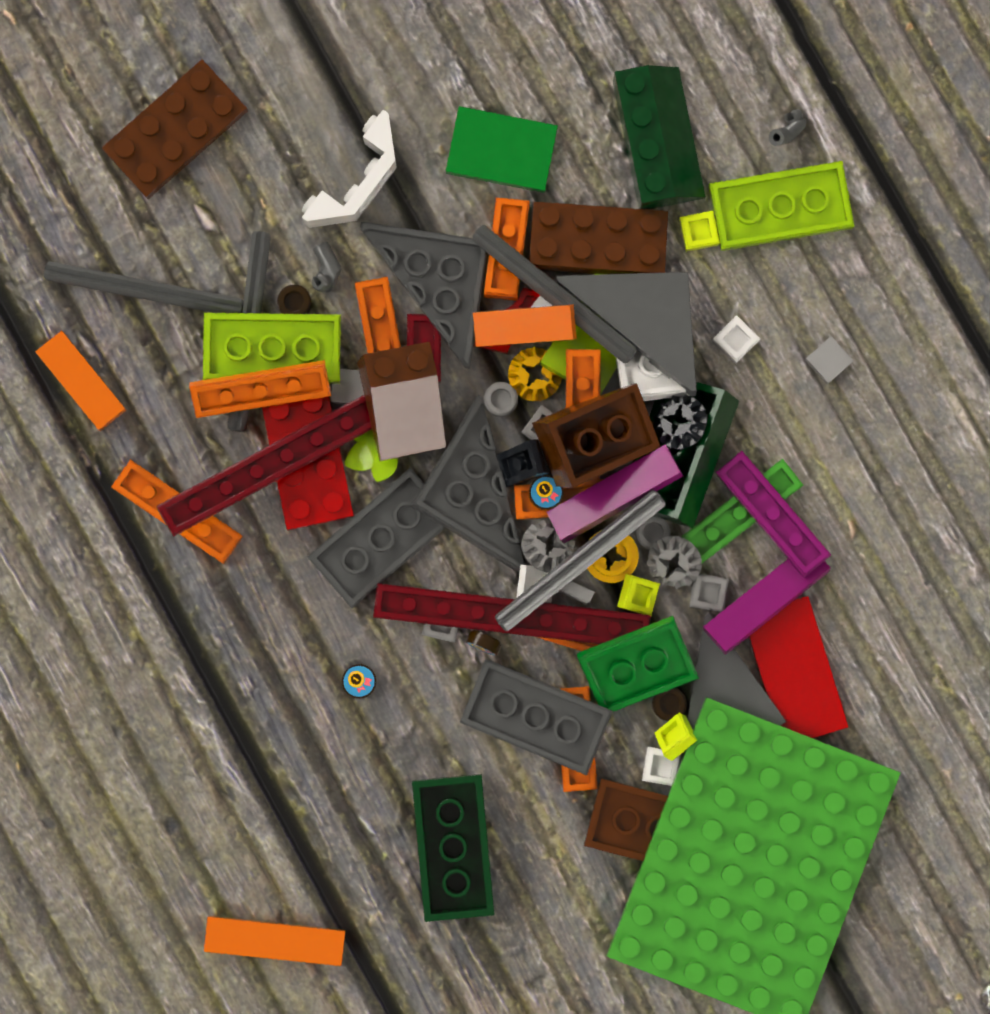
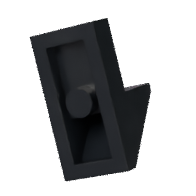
M538 439L526 441L496 455L506 488L533 478L551 475Z

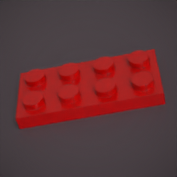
M330 396L262 407L269 445L332 412ZM340 447L277 481L287 531L354 517Z

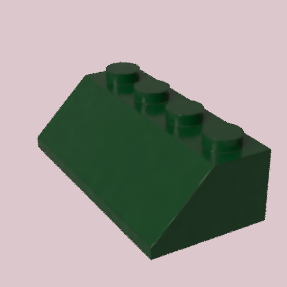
M646 65L615 71L613 86L639 209L650 210L705 199L706 196L679 67Z
M696 382V396L690 397L698 400L706 411L707 426L700 440L691 447L685 449L669 448L683 477L657 491L664 499L665 507L654 515L689 528L694 527L739 404V400L726 390ZM672 398L655 400L649 416L653 428H655L656 423L654 416L658 415L661 409L660 403H667ZM682 413L679 418L670 419V422L676 426V429H678L680 424H690L688 420L682 417ZM658 438L659 444L662 447L664 444ZM647 453V454H645V455H643V456H641V457H639V458L634 459L632 463H634L635 461H637V460L641 459L642 457L648 455L649 453Z

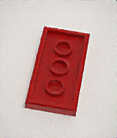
M809 596L795 599L748 638L764 690L786 720L781 726L815 738L848 728V723Z

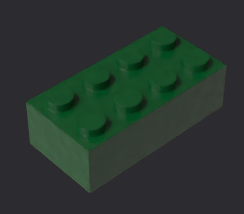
M482 774L413 780L412 788L424 921L494 916Z

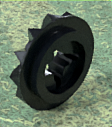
M686 394L679 397L672 396V399L667 403H660L661 409L658 415L654 416L656 421L654 430L660 442L672 449H685L697 443L707 426V414L703 405L695 398ZM682 413V417L688 420L690 424H680L678 429H676V426L670 422V419L679 418Z

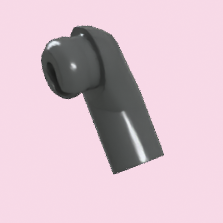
M795 109L790 113H786L784 119L788 125L770 132L769 141L772 145L779 146L791 143L806 128L807 120L803 118L801 110Z
M326 241L313 249L321 266L316 277L312 279L313 288L325 293L335 287L341 272V265Z

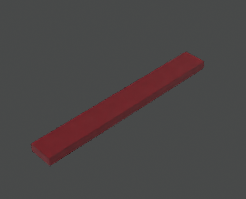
M365 396L358 397L157 505L156 508L172 537L179 535L371 431L372 427Z
M377 583L373 618L602 644L650 625L651 615L543 603L512 629L505 631L498 624L495 616L515 599Z

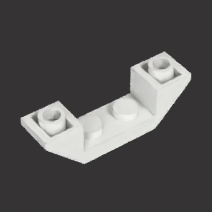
M382 110L378 117L372 115L362 129L365 133L363 135L364 144L379 154L381 158L377 159L375 157L371 160L364 171L365 179L359 186L354 184L345 195L344 201L346 204L344 206L324 191H321L317 197L312 195L302 208L304 213L302 220L309 228L357 221L397 168L389 114L385 110Z

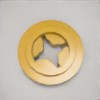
M533 347L521 350L510 363L508 370L509 383L512 388L514 387L517 395L525 400H545L551 397L561 384V377L542 366L541 374L549 381L536 379L534 383L532 382L530 386H527L530 374L526 372L523 366L534 369L536 365L540 364L547 350Z
M630 535L615 546L616 554L626 558V561H614L610 569L606 570V558L601 557L587 568L593 577L604 583H618L624 580L626 574L631 575L638 564L639 552L635 541Z

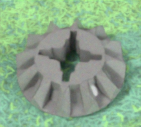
M542 520L538 524H531L522 537L521 547L526 560L532 566L541 571L550 572L574 553L576 541L570 540L563 543L560 541L553 524ZM551 537L555 548L548 555H545L547 551L545 549V542Z
M667 536L653 544L649 551L647 565L650 567L652 578L656 577L662 583V587L669 585L677 590L682 586H690L698 577L702 567V560L698 549L690 541L679 536ZM679 553L678 565L681 567H676L675 570L670 572L668 568L669 562L665 559L671 560Z

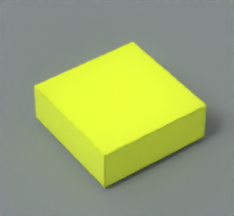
M713 211L679 218L686 252L720 244Z
M626 574L617 607L638 614L652 616L660 583Z
M680 712L654 733L664 756L670 761H673L697 741L688 718Z

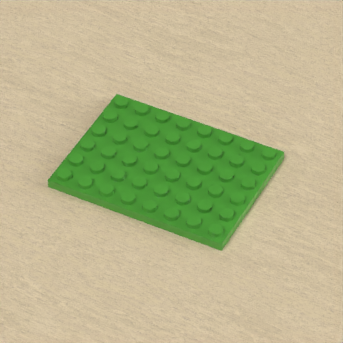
M705 697L693 728V734L697 741L687 748L683 754L666 803L663 806L652 839L646 850L645 858L641 863L606 955L611 959L753 1014H809L901 772Z

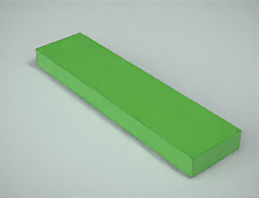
M781 459L763 473V476L784 500L804 486L784 459ZM733 496L681 537L690 541L698 549L703 563L756 521Z

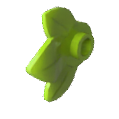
M372 430L354 439L357 443L353 445L345 459V466L355 471L371 469L377 483L390 478L395 473L398 466V458L379 462Z

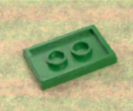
M459 106L446 174L545 193L558 125Z
M674 616L577 653L580 665L598 705L608 708L613 712L699 679Z

